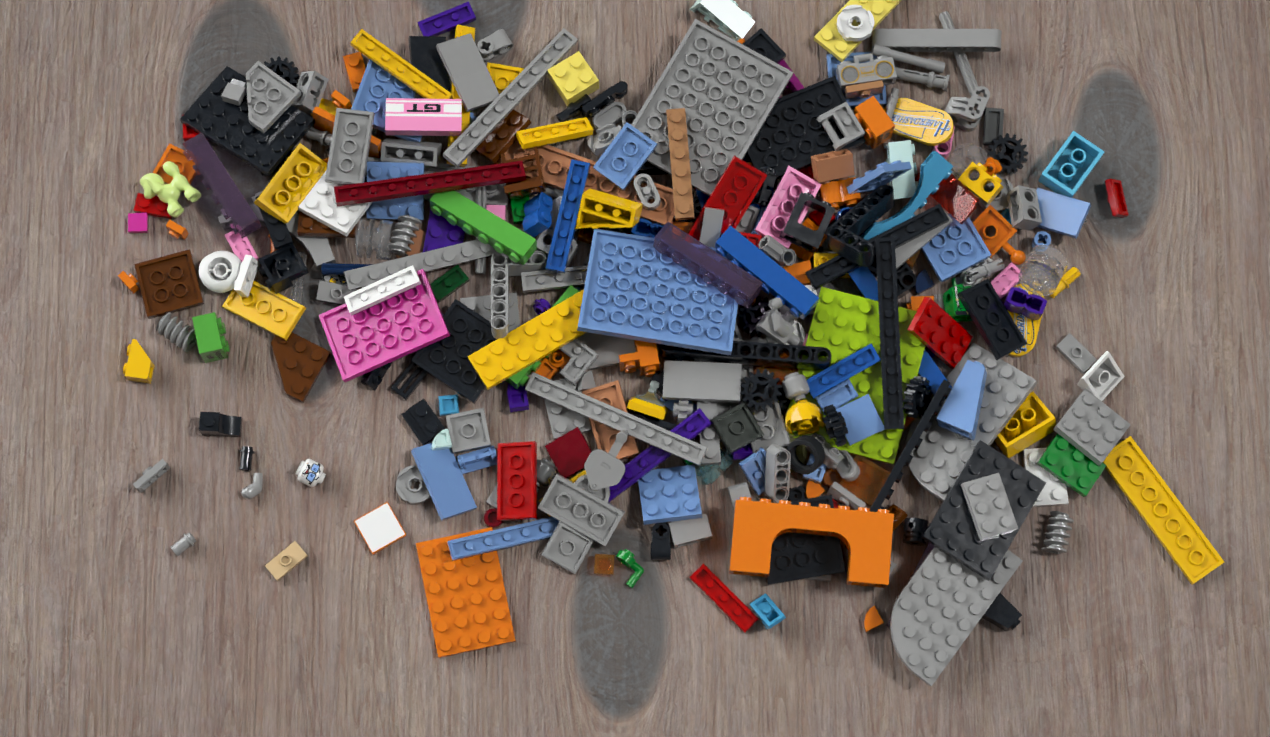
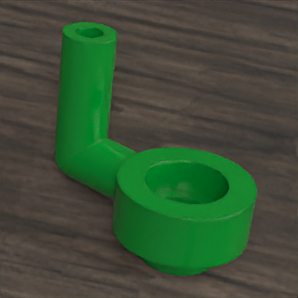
M627 549L624 551L619 550L615 556L616 559L635 571L626 583L632 589L644 573V569L636 563L635 555Z

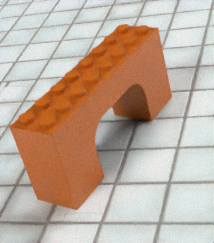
M740 497V500L735 502L729 574L768 577L773 541L784 533H803L833 536L844 542L849 553L846 585L886 588L889 585L894 514L889 513L890 510L886 509L870 512V508L859 507L858 510H850L849 506H838L836 509L830 508L829 504H819L818 507L811 506V503L799 502L798 505H792L791 501L779 500V503H771V499H760L758 502L752 501L750 497Z

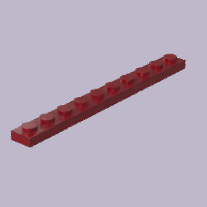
M523 161L336 186L334 187L336 205L339 207L526 180Z

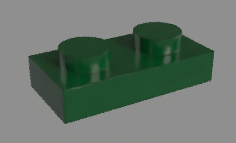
M457 264L432 282L430 286L436 300L440 303L470 280Z

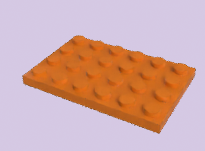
M492 527L416 543L438 658L516 642L497 551L452 561L447 543L450 540L493 531Z

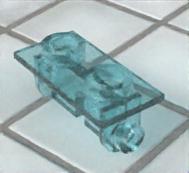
M720 449L721 465L700 466L696 476L704 478L703 482L706 485L712 484L721 475L717 470L718 467L725 471L733 463V455L728 453L727 449Z

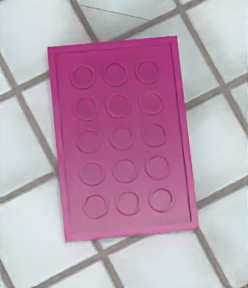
M423 269L417 271L421 281L420 285L361 312L351 315L345 303L319 315L344 382H348L450 336Z

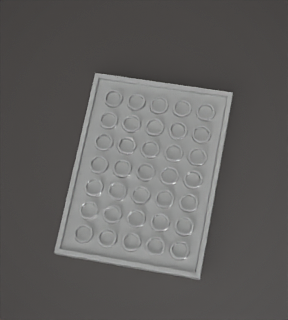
M695 19L632 123L633 127L658 145L646 161L672 175L666 110L685 108L692 187L710 197L734 155L743 160L790 81L793 72Z

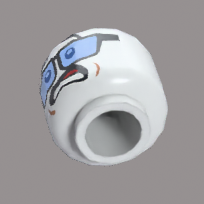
M312 459L302 460L295 473L298 475L297 479L299 482L310 487L316 486L317 483L321 484L326 475L323 473V465Z

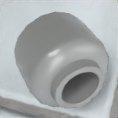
M799 372L785 376L782 387L786 398L795 402L806 399L805 395L810 391L806 377L799 374Z

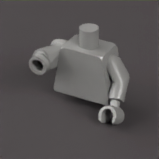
M776 297L770 300L769 307L771 310L764 313L755 329L778 344L798 345L801 338L793 333L795 327L792 326L796 317L789 311L782 315L781 312H778V308L783 306L780 298Z

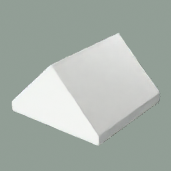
M1106 351L1080 379L1077 385L1082 390L1086 388L1099 400L1103 401L1125 376L1111 354Z

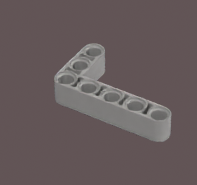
M535 251L525 265L513 262L504 253L496 252L491 256V331L495 339L504 338L509 333V276H521L522 272L546 270L547 262L544 252Z

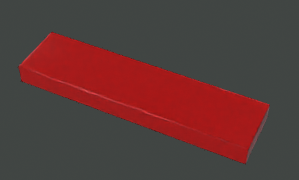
M704 563L690 576V579L744 633L759 620Z

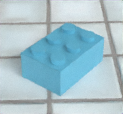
M1073 131L1043 171L1038 181L1055 193L1073 198L1102 158L1104 151Z

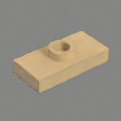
M294 541L267 563L265 567L279 581L306 559L308 555Z

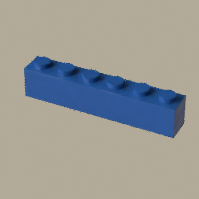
M731 225L716 241V252L724 258L726 256L731 260L730 263L736 269H742L749 280L759 283L760 288L765 293H771L775 298H780L783 306L786 305L790 309V313L796 318L800 317L804 320L819 301L817 295Z

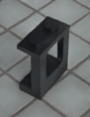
M801 192L796 198L795 206L779 237L814 253L819 248L835 208L831 207L832 205L826 201L815 199L812 194ZM804 205L824 214L817 231L798 223V217Z

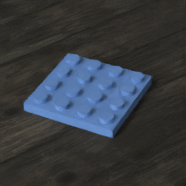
M369 59L351 110L374 112L373 128L385 132L386 98L414 99L413 90ZM393 135L407 141L419 143L422 136Z

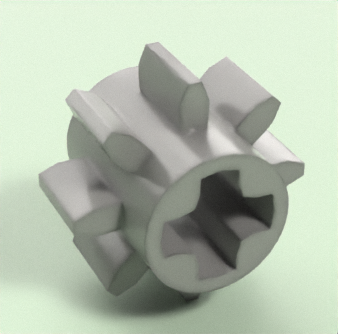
M679 400V403H674L673 417H678V422H682L693 414V404H688V400Z

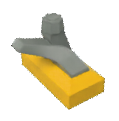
M651 381L650 389L647 393L631 397L627 408L664 420L668 409L656 395L659 382Z

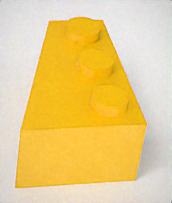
M589 188L582 194L575 229L633 227L640 220L643 204Z

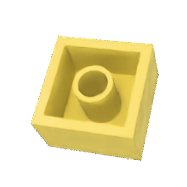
M579 51L547 70L549 80L567 107H569L571 102H576L585 94L589 95L599 89L598 78Z

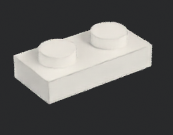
M245 255L240 265L238 278L234 282V290L241 297L246 298L249 296L260 264L251 255Z

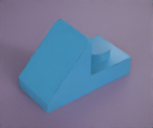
M766 593L750 603L751 608L762 620L767 630L786 618Z

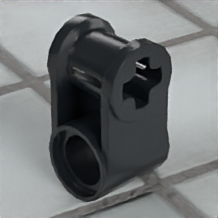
M664 522L656 523L652 529L651 560H670L669 526ZM659 527L666 531V533H663V536H659V533L655 532L658 531Z

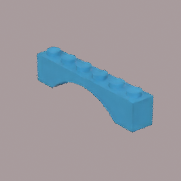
M932 151L921 164L918 186L910 201L890 218L873 223L860 237L869 240L914 217V212L918 208L921 209L927 203L926 198L939 189L940 185L938 184L951 175V169L954 166L938 152Z

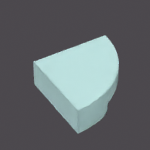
M448 429L440 431L433 439L432 451L450 449L452 447Z

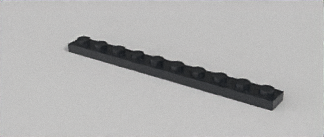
M895 237L875 238L884 430L904 429Z

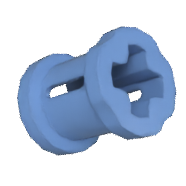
M1045 231L1037 232L1031 245L1035 252L1042 253L1047 250L1051 243L1050 234Z

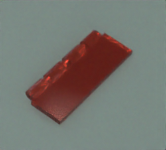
M920 172L915 177V181L919 182ZM951 173L946 180L943 179L938 184L940 185L939 189L934 194H930V196L960 224H963L977 208L975 205L979 202V198L971 191H968V188L959 180H956L957 178Z

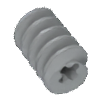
M402 215L398 217L399 222L395 224L396 229L392 232L394 236L390 238L391 243L388 244L387 248L398 256L406 257L408 255L405 251H412L408 244L414 245L410 238L417 237L413 231H419L415 224H422V221L409 215Z
M168 312L160 319L156 326V331L158 330L160 335H164L165 339H170L171 343H176V346L182 348L184 352H188L197 342L196 336H194L195 329L188 332L190 326L186 325L183 328L184 322L181 320L179 323H176L178 318L175 316L170 319L171 312Z
M1051 511L1050 514L1053 517L1049 518L1050 525L1047 526V530L1050 532L1045 534L1047 539L1044 540L1043 544L1046 547H1043L1042 550L1053 554L1066 553L1067 550L1062 546L1069 545V543L1064 538H1070L1071 536L1066 533V530H1072V527L1067 524L1074 523V520L1069 518V515L1066 513Z

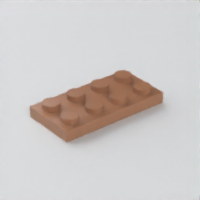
M618 380L582 391L587 396L628 413ZM590 419L597 448L609 453L616 440V435L620 431ZM628 435L627 441L621 447L616 458L622 460L640 454L636 438Z

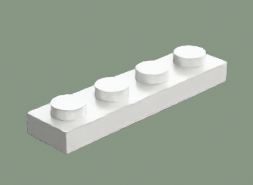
M412 265L344 296L350 314L354 315L420 285L421 281L415 267Z

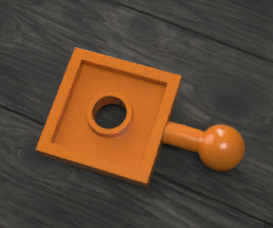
M989 205L972 223L990 251V258L1003 248L1011 255L1010 259L1013 264H1023L1026 259L1025 253L1021 250H1015L1008 243L1018 230L1012 227L997 210ZM989 226L996 228V234L992 237H988L985 233L986 228Z

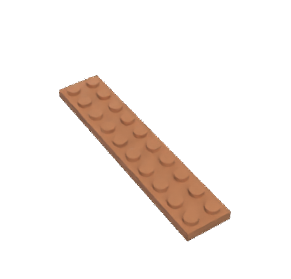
M517 139L504 154L506 160L534 155L535 153L534 147L522 149ZM547 144L537 146L545 185L564 191L572 159L590 163L584 192L591 188L641 203L634 188L636 176H634L623 191L593 169V166L596 164L595 161ZM501 158L498 160L497 164L502 163ZM536 160L523 162L524 168L537 165ZM538 171L525 173L526 178L539 176ZM654 182L660 195L661 203L655 210H647L642 206L640 218L671 228L675 219L673 189ZM642 183L640 186H641V187H646L647 184H646V183ZM650 199L648 203H653L655 200Z

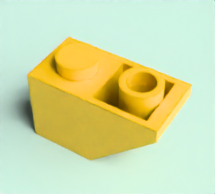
M132 339V343L127 348V356L129 357L128 362L124 364L123 374L130 381L151 384L155 365L138 341Z

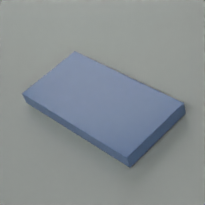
M432 443L411 450L441 521L477 508L451 448L432 451Z

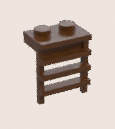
M537 146L534 147V155L506 160L505 154H501L502 163L536 160L537 165L526 167L524 170L525 173L538 171L539 175L527 178L524 181L506 183L504 191L509 199L546 192Z

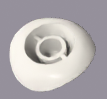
M228 251L213 252L204 257L199 265L200 279L213 292H228L234 288V282L240 272L241 261L238 256Z

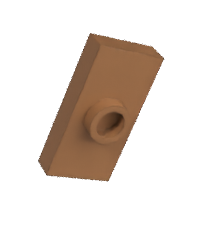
M883 80L848 85L845 87V99L855 97L868 98L873 94L882 93L884 88Z

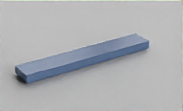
M549 517L450 540L447 543L452 561L551 538L560 520Z

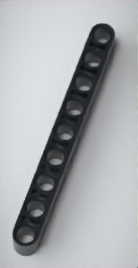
M733 341L731 355L713 352L705 353L695 349L684 351L682 347L676 346L666 350L664 349L666 345L660 344V353L664 358L825 370L830 367L832 358L829 349L812 346ZM746 350L749 351L750 354L744 356L741 354V352ZM762 352H767L770 355L767 357H762L760 354ZM785 353L789 357L783 359L779 355ZM806 355L808 359L801 360L799 356ZM824 356L827 360L822 362L818 358Z

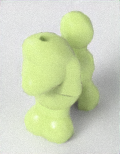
M167 161L163 164V170L166 174L173 177L170 184H164L163 178L156 173L144 175L140 179V184L143 186L146 199H151L157 195L162 202L168 203L167 211L169 215L177 218L184 212V209L177 201L181 192L185 191V197L191 202L197 201L201 197V193L189 184L184 175L180 174L179 168L175 163Z

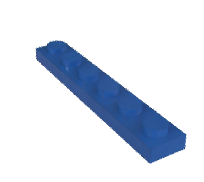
M571 159L545 267L546 270L565 274L590 163Z

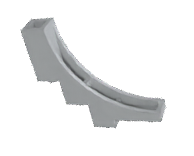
M262 191L251 197L253 203L256 201L255 197L259 196ZM255 204L243 205L238 210L233 212L226 211L218 217L223 229L238 225L266 226L260 209ZM296 211L286 224L291 237L307 250L319 271H321L322 263H336L327 237L298 236L299 215Z

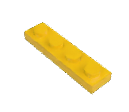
M587 117L517 131L516 137L522 149L590 136L593 135V128Z

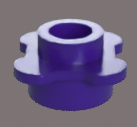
M541 298L534 301L533 308L538 315L552 308L545 299Z

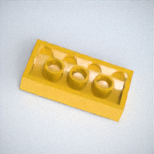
M299 143L254 204L287 224L299 209V205L327 170V163Z

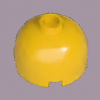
M807 400L797 401L785 414L786 431L793 434L792 430L798 431V435L819 431L820 426L824 427L822 411L817 405Z

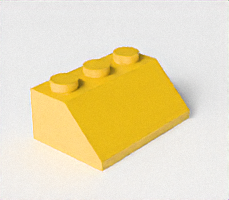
M1033 391L997 435L995 442L1007 458H1011L1054 432L1056 418Z

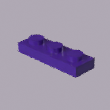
M466 2L417 23L423 36H438L455 29L457 25H465L475 21L476 16L470 3Z

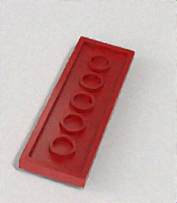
M734 155L682 243L699 245L705 207L724 210L720 237L730 225L736 229L768 175Z

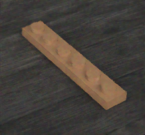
M685 108L667 109L675 221L694 219Z

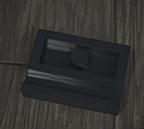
M422 399L401 414L422 445L432 441L440 431L445 429L425 399Z

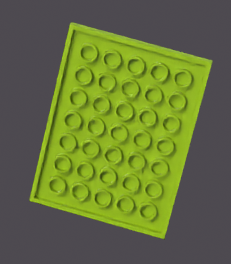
M821 287L819 301L815 308L805 346L829 349L832 355L830 366L871 343L881 359L878 301ZM898 306L902 394L904 398V391H906L907 384L910 385V379L918 376L925 345L907 330L917 311ZM806 355L802 356V360L808 359ZM821 356L818 358V360L823 362L826 361L827 358ZM880 361L849 379L859 395L850 402L869 394L884 425ZM799 369L798 372L804 375L807 380L823 370ZM810 392L807 395H805L806 399L804 400L814 403L820 408L818 402L815 398L813 399ZM790 400L789 408L796 403L794 400ZM903 409L904 425L907 417V414H905L906 409ZM820 426L819 431L816 433L823 436L826 442L838 450H846L851 454L894 465L903 429L883 430L851 446L846 438L847 444L837 447L833 439H829L825 427L822 428ZM792 430V435L795 436L793 438H798L802 436L798 435V431Z

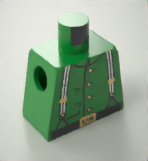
M962 277L951 279L952 287L943 294L944 311L956 322L973 321L957 294L972 286H964Z

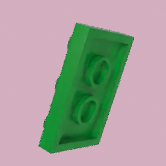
M1058 433L1037 462L1039 466L1083 497L1087 496L1107 466L1104 463L1098 466Z

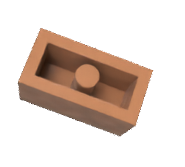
M848 149L811 156L813 178L819 183H830L834 179L845 180L849 176L855 175L853 154Z

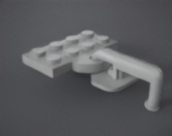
M622 429L617 433L616 440L609 453L601 449L593 450L584 464L586 474L580 476L574 483L556 474L538 509L606 546L625 511L608 501L610 498V486L617 485L625 473V464L616 456L627 441L628 430Z

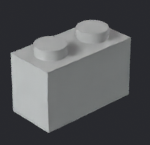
M703 514L702 518L668 523L674 549L712 539L707 514Z

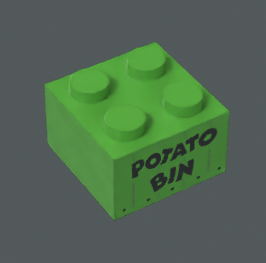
M215 312L192 317L199 354L205 363L227 359V352H230L228 340L223 335L226 334V327L221 317L218 318Z

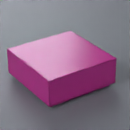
M128 213V232L148 233V214Z

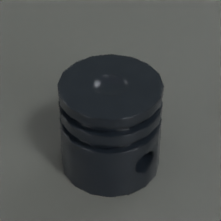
M906 518L903 543L917 546L926 545V541L922 536L928 528L929 521L921 518Z

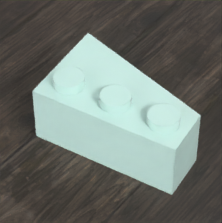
M697 0L690 8L694 13L697 10L705 15L704 20L707 22L710 20L715 22L719 26L718 29L735 41L743 39L755 23L752 16L748 12L742 11L734 0Z
M911 140L883 143L884 149H887L886 162L888 164L901 160V163L910 162L912 167L911 170L889 182V185L894 189V199L912 197L918 186V181H915L914 174H917L916 162L913 163L912 155H915L914 144H911Z

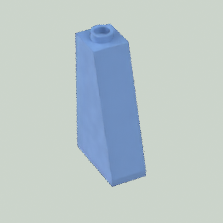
M967 360L936 418L940 427L973 441L976 436L987 372L982 363Z

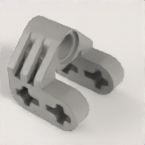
M978 86L973 91L970 99L967 97H951L945 112L952 118L953 125L968 132L975 130L989 100L990 92L988 88ZM980 92H983L984 97L978 96V94H980Z

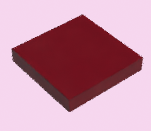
M579 427L545 445L560 475L566 479L585 468L584 464L592 452Z

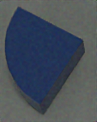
M926 269L922 270L917 276L915 284L917 295L934 287V283Z

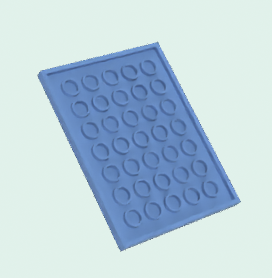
M594 229L577 331L731 355L743 270L736 269L730 263L731 260L726 256L724 258L716 252V248Z

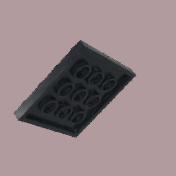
M455 299L443 315L450 336L419 349L411 362L475 404L486 389V386L470 363L468 356L497 339L492 336L490 321Z
M832 495L791 501L792 505H798L799 502L811 503V506L818 507L819 504H829L830 508H834ZM789 532L779 535L772 543L770 571L767 582L768 585L846 572L839 538Z

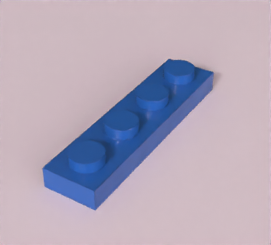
M872 343L807 379L810 388L809 392L813 399L880 362L881 359Z

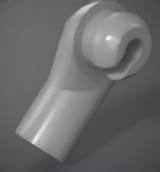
M253 473V483L241 491L244 498L251 499L262 491V473Z

